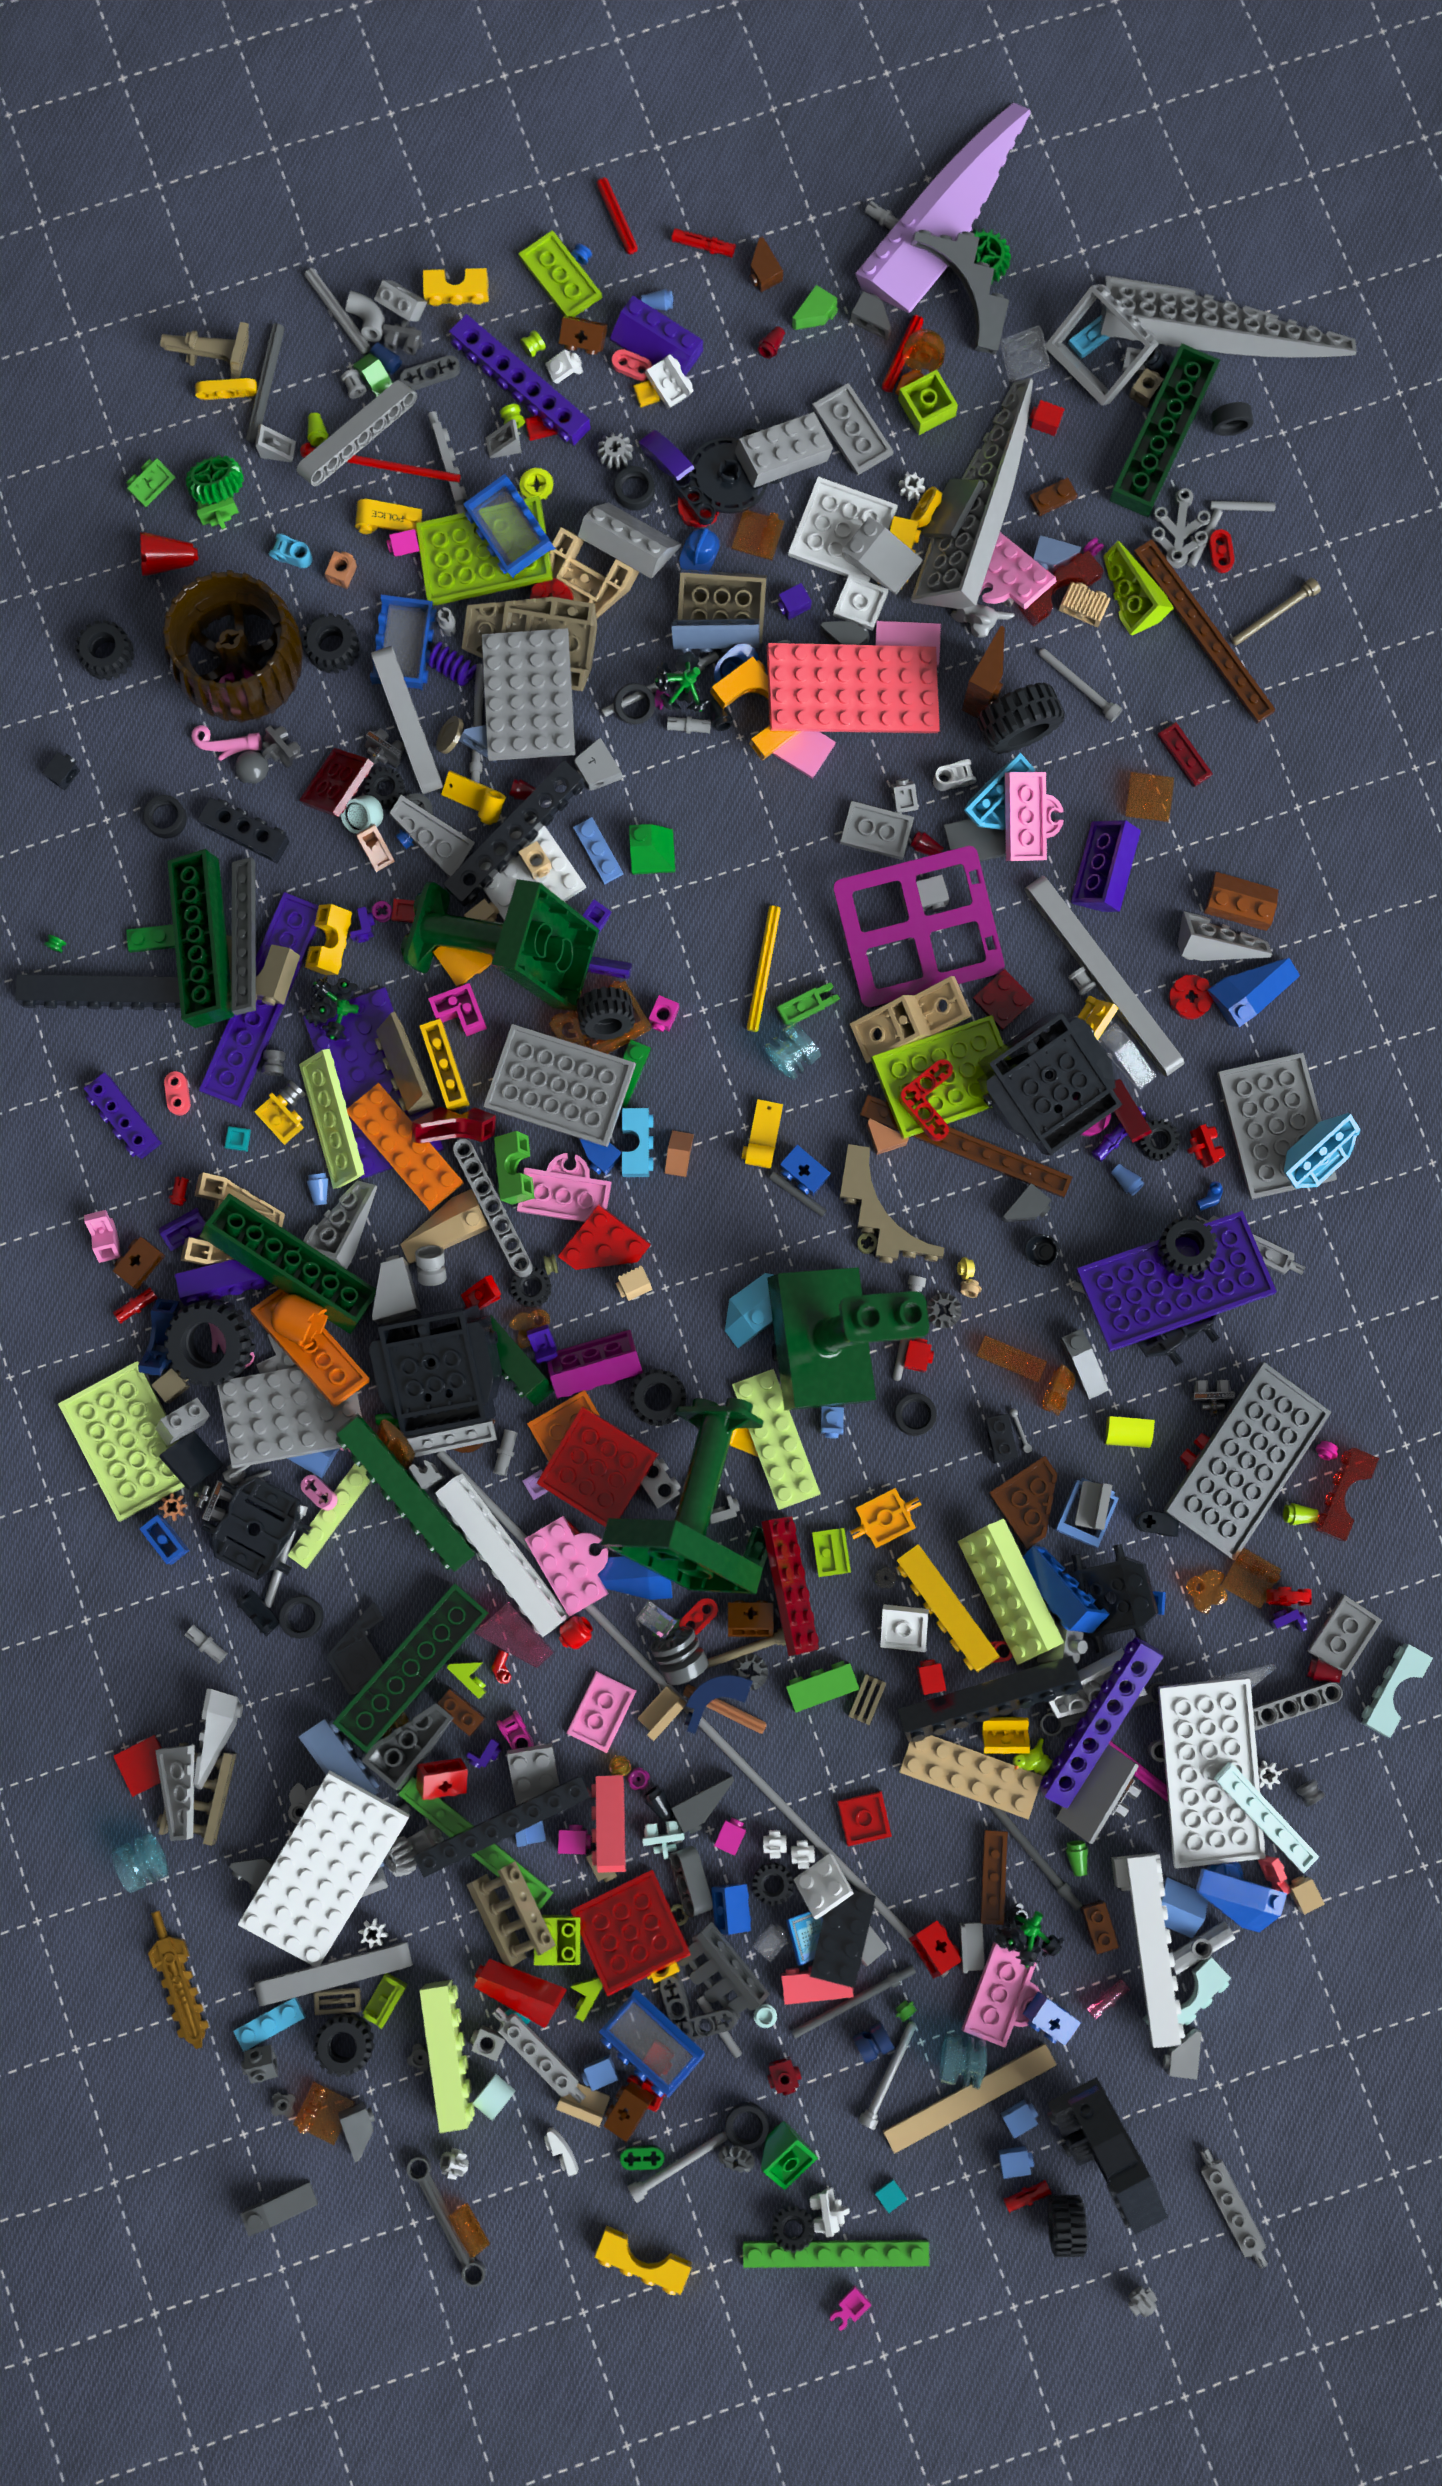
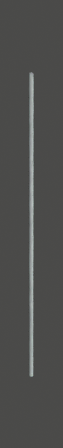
M445 1451L439 1452L437 1457L456 1476L460 1474L465 1476L492 1514L533 1555L524 1540L527 1536ZM593 1604L585 1608L662 1689L669 1686L687 1703L685 1698L672 1685L667 1684L664 1677ZM685 1706L683 1711L688 1715V1712L693 1713L694 1709ZM701 1717L698 1726L824 1856L828 1854L834 1856L845 1878L859 1892L876 1896L718 1732ZM876 1896L874 1907L913 1947L908 1938L914 1934ZM949 1970L942 1974L941 1977L944 1978L949 1973Z

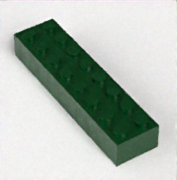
M1181 343L1116 482L1109 501L1149 517L1216 373L1220 359Z
M203 849L167 861L181 1019L194 1028L234 1017L232 1012V990L219 858L207 849Z
M230 1193L207 1221L200 1235L201 1238L287 1294L299 1295L327 1309V1312L324 1313L328 1316L327 1320L349 1334L353 1332L375 1299L376 1289Z
M358 1413L337 1430L336 1441L344 1450L348 1448L352 1452L351 1459L358 1467L362 1465L367 1470L365 1475L373 1484L378 1483L382 1487L380 1492L387 1501L393 1500L396 1503L395 1510L403 1519L408 1517L411 1521L410 1527L418 1536L422 1534L425 1537V1545L432 1553L435 1551L439 1553V1561L447 1570L451 1568L454 1572L457 1571L475 1555L472 1545Z
M454 1583L335 1719L333 1724L363 1751L368 1753L487 1616L488 1612Z

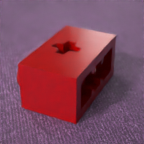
M935 1659L920 1661V1666H916L921 1694L927 1695L946 1691L941 1663H935Z
M461 1758L417 1764L416 1789L423 1800H433L439 1797L457 1796L458 1794L467 1793L468 1769Z
M938 1921L929 1924L908 1938L933 1979L944 1974L962 1961L958 1948L950 1942L945 1927L939 1924Z

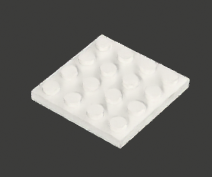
M818 477L788 556L845 577L852 575L869 582L871 577L849 563L842 550L868 517H871L889 530L898 505Z
M536 818L532 819L528 823H534L536 821ZM545 826L538 831L539 834L532 842L528 841L523 848L538 841L551 862L552 869H550V872L542 878L537 877L533 879L520 856L513 857L508 862V867L502 873L498 872L493 877L492 884L486 889L483 888L491 902L499 910L503 920H505L517 879L540 882L564 902L586 888V885ZM515 831L510 837L518 839L521 836V832ZM498 847L495 853L501 855L505 853L506 848ZM534 858L531 861V864L534 866H538L541 864L542 860L540 858ZM484 862V863H482L481 866H480V869H481V870H487V869H489L490 866H491V863H489V862Z

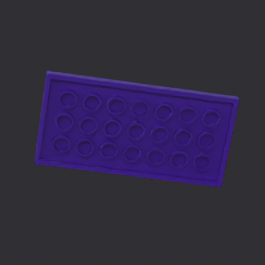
M386 987L348 1000L350 1004L358 1005V1013H348L342 1017L340 1024L345 1027L343 1033L346 1036L345 1040L340 1038L337 1041L329 1039L326 1036V1032L322 1029V1026H327L328 1022H336L338 1014L334 1018H329L326 1023L317 1024V1027H315L314 1023L309 1024V1020L306 1019V1016H303L315 1052L318 1053L324 1049H330L342 1095L346 1103V1109L377 1083L385 1089L402 1109L399 1098H402L399 1090L395 1091L391 1082V1078H394L391 1070L387 1071L383 1062V1058H386L384 1050L379 1051L375 1039L378 1038L376 1030L390 1013L394 1012ZM425 1109L413 1115H410L407 1110L403 1112L411 1121H414L429 1113L430 1109ZM349 1116L360 1160L363 1164L364 1175L360 1177L361 1180L392 1169L393 1167ZM441 1140L430 1142L437 1152L444 1150Z
M1243 1211L1204 1224L1206 1227L1208 1225L1212 1227L1210 1232L1216 1234L1215 1241L1218 1242V1247L1210 1265L1205 1271L1199 1272L1196 1276L1190 1274L1189 1277H1183L1182 1273L1176 1276L1174 1275V1270L1171 1269L1170 1272L1166 1270L1167 1264L1162 1265L1160 1262L1162 1257H1158L1159 1248L1157 1246L1159 1240L1076 1269L1108 1352L1271 1296L1277 1292ZM1181 1237L1175 1240L1176 1248L1182 1255L1193 1257L1199 1254V1247L1193 1239Z

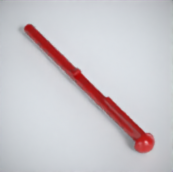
M304 443L300 448V454L305 458L316 448H312L310 443ZM354 455L347 461V463L459 483L461 480L460 474Z

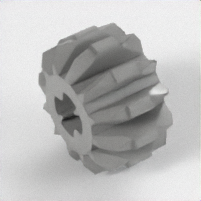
M611 432L610 438L604 435L603 442L598 443L599 450L597 455L601 458L602 465L607 464L609 470L613 465L619 470L620 464L626 467L628 465L627 460L632 459L631 452L633 451V446L630 444L628 437L623 438L621 432L618 436Z
M404 1836L397 1837L384 1858L389 1871L393 1872L394 1876L401 1877L416 1870L417 1863L414 1859L416 1854L411 1846V1842Z

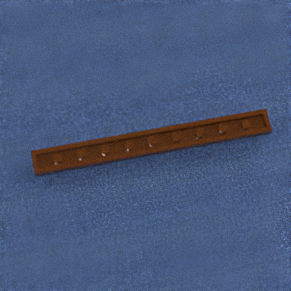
M1151 539L1134 550V556L1165 593L1176 614L1256 724L1274 713L1276 710L1154 541Z
M868 1095L860 1116L868 1120L877 1121L899 1132L888 1102ZM941 1127L935 1128L933 1132L941 1134L943 1129ZM950 1127L948 1135L941 1141L931 1140L925 1132L911 1136L1029 1185L1032 1183L1035 1187L1062 1198L1065 1197L1073 1178L1065 1173Z

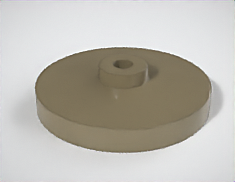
M453 716L443 725L436 742V748L439 752L447 754L456 746L463 731L462 719Z

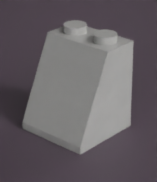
M399 1255L386 1258V1262L381 1263L372 1313L373 1321L378 1325L421 1314L409 1264L403 1257L399 1258Z

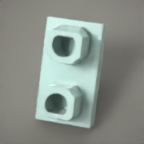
M666 1821L667 1834L661 1835L658 1833L657 1823L645 1824L643 1846L662 1843V1846L653 1847L654 1854L663 1853L664 1859H669L668 1852L677 1851L676 1844L667 1845V1842L680 1841L685 1838L678 1821Z

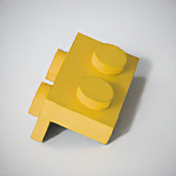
M271 1092L269 1094L270 1098L254 1112L285 1145L304 1128L300 1123L303 1119L295 1110L290 1112L285 1107L288 1103L280 1094L276 1097Z
M990 1717L989 1720L984 1721L982 1726L984 1754L1030 1753L1028 1718Z

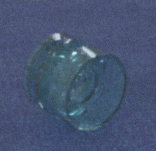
M790 1022L780 1032L784 1039L783 1042L777 1037H773L771 1039L773 1045L767 1042L763 1048L776 1069L794 1081L798 1077L796 1071L801 1074L804 1072L801 1061L811 1066L821 1057V1053L811 1038L797 1024Z
M152 1833L143 1835L142 1839L140 1837L134 1839V1848L131 1844L126 1843L112 1850V1859L117 1875L122 1885L130 1894L146 1887V1877L150 1882L154 1883L158 1881V1877L163 1879L169 1875L164 1851Z
M946 2033L941 2052L939 2082L955 2085L958 2076L961 2075L964 2087L968 2088L972 2077V2088L980 2089L987 2066L986 2040L979 2039L976 2049H974L975 2041L973 2037H970L967 2046L963 2047L961 2035Z

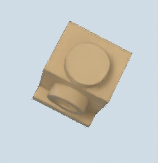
M483 899L464 916L495 922L499 910L492 902L488 904Z

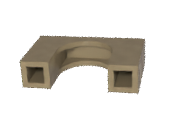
M226 935L232 990V936ZM271 944L265 965L256 977V1000H262L263 1003L274 1006L275 1003L284 1005L300 958L299 954L290 948Z

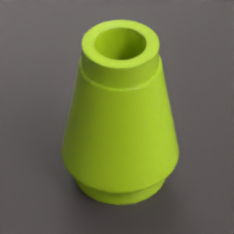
M319 413L308 415L307 439L315 447H318L328 439V433Z
M1295 1503L1284 1506L1283 1520L1285 1523L1297 1525L1318 1521L1319 1513L1317 1509Z

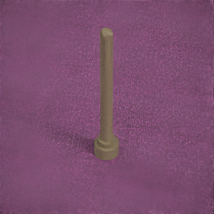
M1312 577L1306 580L1300 591L1233 637L1232 644H1240L1303 598L1313 597L1321 591L1318 582Z
M783 1627L777 1629L773 1637H767L708 1658L709 1665L707 1668L775 1644L785 1646Z

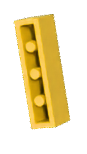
M441 1019L419 1025L446 1108L455 1111L470 1106Z

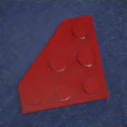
M598 1204L561 1250L558 1257L575 1270L636 1263L648 1250L651 1243Z

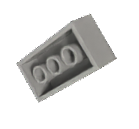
M812 412L739 438L735 454L752 487L755 488L827 462L833 447L817 416Z

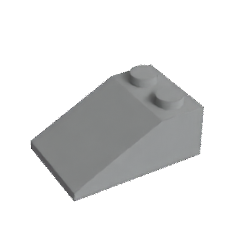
M868 517L842 550L849 563L894 594L899 592L923 562L916 553L893 533L871 517Z

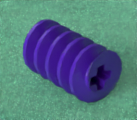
M441 641L438 642L430 655L429 666L436 668V671L443 673L445 677H450V680L457 682L459 686L466 685L473 678L477 665L475 664L470 668L471 661L469 659L463 663V655L456 659L457 652L455 650L449 654L450 647L446 646L442 650L443 643Z

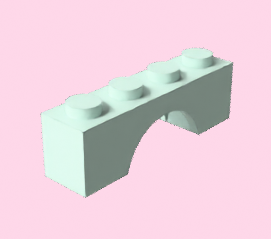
M1403 1644L1402 1647L1399 1646L1393 1656L1395 1660L1392 1666L1386 1668L1383 1674L1385 1679L1382 1685L1376 1687L1372 1695L1374 1698L1370 1706H1366L1361 1716L1363 1718L1361 1722L1363 1725L1384 1737L1391 1738L1401 1719L1393 1704V1695L1396 1687L1407 1678H1423L1433 1659L1409 1644Z
M1212 1957L1202 1960L1191 1970L1194 1976L1195 1987L1189 2000L1180 2005L1181 2014H1177L1178 2024L1189 2025L1196 2018L1195 2013L1200 2008L1205 2009L1213 2001L1212 1997L1217 1992L1221 1993L1228 1987V1981L1231 1978ZM1146 2014L1142 2019L1149 2025Z

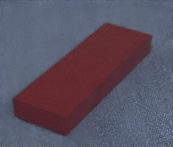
M1177 722L1158 733L1157 736L1193 787H1196L1213 775Z
M1121 1079L1116 1080V1088L1113 1091L1123 1105L1113 1112L1133 1143L1151 1134L1152 1131Z

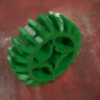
M984 228L981 229V233H978L974 229L972 233H974L975 237H979L974 264L980 262L985 252L981 262L989 264L990 268H994L991 284L993 280L998 282L1000 276L1004 277L1006 270L1009 269V261L1011 260L1010 247L1006 245L1005 238L1000 239V233L993 235L992 229L989 233H986Z
M218 455L215 458L211 456L209 459H203L200 463L196 462V466L191 467V471L186 473L187 490L196 502H201V504L208 503L211 505L213 502L218 504L219 501H226L228 497H233L234 493L239 492V488L243 486L242 482L244 481L240 465H238L234 458H229L228 456L221 457Z

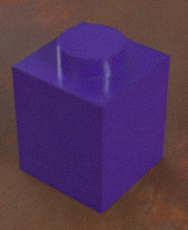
M800 583L779 594L777 607L782 615L785 614L787 619L790 620L810 610L812 601L804 586Z

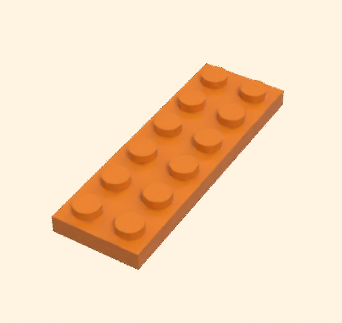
M379 1083L347 1108L350 1118L429 1211L464 1183L430 1142H412V1121Z
M278 1289L250 1310L251 1314L335 1408L369 1383L370 1378L325 1328L320 1335L315 1334L311 1340L314 1344L308 1349L302 1348L277 1333L271 1325L272 1313L270 1310L275 1301H279L284 1296L289 1295L283 1290Z

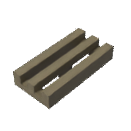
M865 1674L848 1716L870 1725L886 1683ZM869 1680L872 1682L859 1715H856L855 1711ZM878 1684L880 1687L868 1717L865 1719L863 1718L875 1686Z
M361 1987L314 1992L315 2015L361 2012ZM355 1994V1997L319 2000V1996ZM355 2002L356 2005L353 2007L320 2009V2005Z

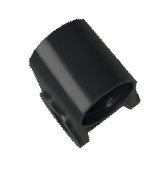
M1141 1512L1135 1518V1526L1142 1532L1178 1537L1179 1521L1166 1512ZM1143 1519L1151 1520V1525L1143 1523Z

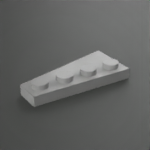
M402 795L389 813L448 877L461 866L475 843Z
M194 1745L156 1750L170 1841L193 1838Z

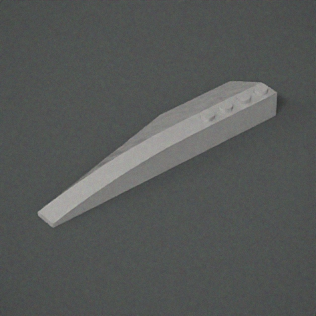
M1106 276L1104 285L1111 291L1110 295L1115 300H1120L1126 306L1125 310L1130 315L1136 316L1141 322L1140 325L1145 330L1147 329L1155 335V340L1159 344L1180 347L1182 343L1197 350L1264 357H1334L1356 355L1357 352L1356 341L1353 338L1330 331L1323 334L1314 326H1309V328L1297 326V321L1291 319L1288 320V323L1280 321L1277 315L1247 306L1241 309L1234 302L1228 300L1225 303L1214 301V296L1205 294V297L1195 295V291L1191 289ZM1102 303L1101 335L1126 338L1131 341L1139 340Z
M1031 378L1013 383L1002 403L1003 410L993 420L994 427L990 433L985 434L983 438L985 443L982 449H977L962 479L980 480L984 484L955 539L931 538L911 598L913 603L956 609L976 606L1007 511L1020 462L1033 385Z

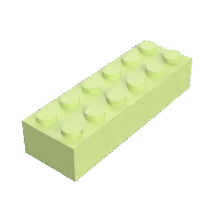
M1004 1519L987 1525L958 1541L1017 1665L1064 1643Z
M452 1980L428 1983L420 1989L439 2133L467 2129L475 2116V2109L472 2104L473 2102L469 2103V2093L472 2090L470 2079H466L465 2074L468 2069L467 2056L462 2053L465 2039L464 2033L459 2032V2023L462 2022L460 2008L456 2009L455 2004L456 1999H458L457 1985H453Z

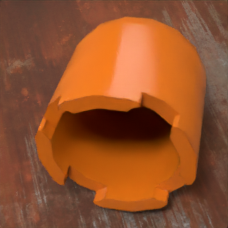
M295 1294L286 1295L279 1301H275L270 1310L272 1313L271 1325L274 1330L304 1349H308L314 1344L311 1340L316 1333L319 1335L322 1333L328 1318L324 1314L327 1312V1309Z

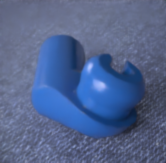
M1212 1182L1207 1196L1196 1201L1199 1211L1219 1204L1223 1193V1187L1220 1182Z

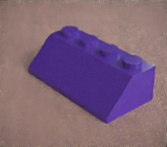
M635 296L630 298L620 312L610 337V341L624 350L648 359L652 366L671 354L679 362L680 370L684 376L687 375L703 352V340Z
M1126 820L1092 821L1071 899L1072 904L1101 912H1120L1141 833L1140 829Z

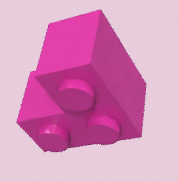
M470 983L428 998L436 1020L441 1019L443 1023L459 1017L466 1036L487 1029Z

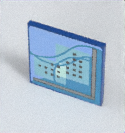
M808 1911L786 1920L798 1966L814 1960L823 1923V1917L815 1919L811 1912Z

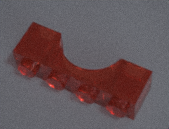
M1089 550L1083 555L1079 553L1071 560L1069 565L1066 567L1062 565L1054 572L1056 582L1026 609H1023L1020 605H1018V608L1034 627L1051 615L1053 608L1051 595L1057 589L1069 586L1071 582L1075 584L1076 582L1083 583L1088 588L1101 579L1104 569Z
M1350 1448L1343 1453L1340 1461L1343 1464L1340 1472H1336L1333 1478L1334 1488L1332 1493L1328 1492L1324 1504L1327 1506L1324 1513L1319 1514L1318 1521L1316 1522V1525H1318L1317 1532L1341 1542L1347 1541L1355 1520L1346 1510L1345 1494L1354 1482L1372 1478L1379 1460L1378 1457L1357 1448Z

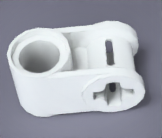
M961 760L939 767L933 779L934 787L939 791H946L974 784L977 780L972 774L971 760ZM945 775L949 781L943 782L939 779V776Z

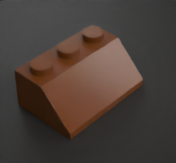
M1215 872L1204 913L1267 931L1272 925L1279 889Z

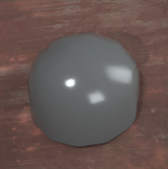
M256 751L242 753L237 758L235 764L236 776L243 783L257 784L266 778L269 771L267 759Z

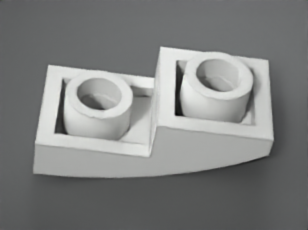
M553 2127L548 2128L547 2136H544L547 2150H552L553 2156L562 2153L563 2156L559 2157L563 2171L567 2170L568 2176L577 2174L578 2166L569 2145Z

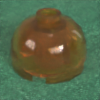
M919 329L913 332L904 344V362L911 369L920 370V372H922L921 368L929 369V372L938 370L943 365L946 350L942 337L937 332L929 329Z

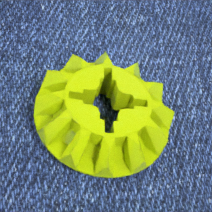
M532 468L522 475L520 490L525 497L539 496L542 500L547 499L550 493H552L553 479L546 470ZM535 478H537L540 485H543L539 486L538 492L532 486L535 484Z

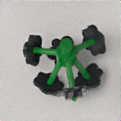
M690 651L685 652L684 655H679L675 666L678 671H683V673H671L667 663H661V666L657 667L655 674V683L659 687V691H666L671 681H679L680 685L675 687L676 692L671 698L664 693L660 696L665 708L670 711L673 709L680 711L681 707L675 702L677 698L679 701L691 703L687 706V709H694V712L705 709L706 703H709L711 700L710 698L702 700L698 698L700 693L695 682L697 680L696 677L700 674L699 658L697 656L694 657V654Z

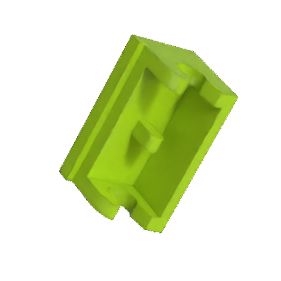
M385 1973L363 2011V2017L382 2029L408 1984L390 1973Z

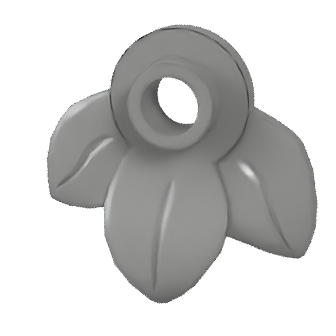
M297 1783L291 1789L289 1794L291 1806L288 1815L292 1822L298 1824L301 1817L297 1815V1809L302 1808L305 1812L320 1785L305 1790L300 1783Z

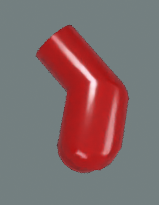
M498 1650L491 1670L499 1683L507 1684L511 1680V1674L505 1666L509 1653Z

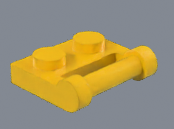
M1088 996L1078 1018L1086 1020V1023L1093 1029L1094 1035L1098 1040L1119 1008L1114 1003Z

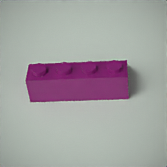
M631 1330L558 1350V1356L547 1362L557 1398L569 1397L573 1393L589 1391L597 1386L613 1384L618 1380L633 1378L643 1373Z

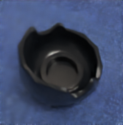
M1038 1234L1032 1236L1026 1242L1024 1252L1028 1262L1037 1267L1045 1268L1053 1265L1058 1260L1060 1248L1058 1242L1053 1237L1046 1234Z

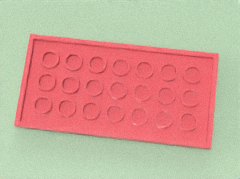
M767 644L770 731L938 733L940 731L936 647Z

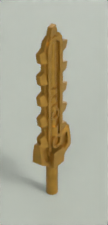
M160 1910L151 1913L159 1940L156 1941L148 1955L153 1969L156 1968L157 1972L163 1971L165 1979L161 1981L162 1988H168L170 1996L166 1998L168 2005H174L176 2012L172 2014L173 2021H179L181 2027L177 2031L178 2037L185 2038L188 2043L193 2044L195 2049L203 2047L202 2040L205 2037V2029L209 2027L207 2020H202L200 2015L204 2010L203 2005L196 2003L195 1996L199 1992L197 1987H191L189 1981L193 1974L191 1971H186L184 1963L188 1961L187 1957L190 1956L185 1939L167 1935Z

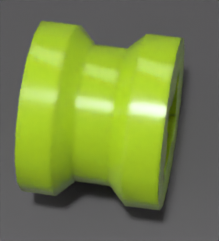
M535 330L530 332V336L527 338L523 337L520 339L523 349L531 358L536 355L537 351H542L546 348L544 341Z
M510 404L500 410L501 418L505 420L504 425L512 419L516 420L517 429L524 425L525 420L520 415L521 409L518 404Z

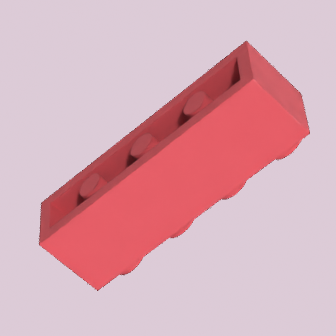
M623 1775L596 1776V1784L591 1785L592 1798H596V1806H592V1820H596V1829H592V1843H596V1851H592V1864L597 1865L598 1873L626 1872Z

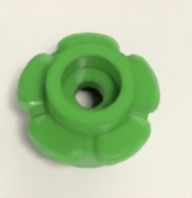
M906 2000L896 2008L898 2012L896 2018L899 2017L904 2022L911 2017L917 2010L913 2006L914 2002L908 2003Z

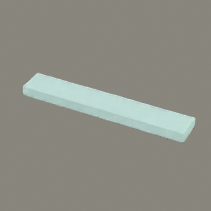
M1228 1762L1213 1778L1300 1872L1305 1873L1319 1858L1232 1763Z

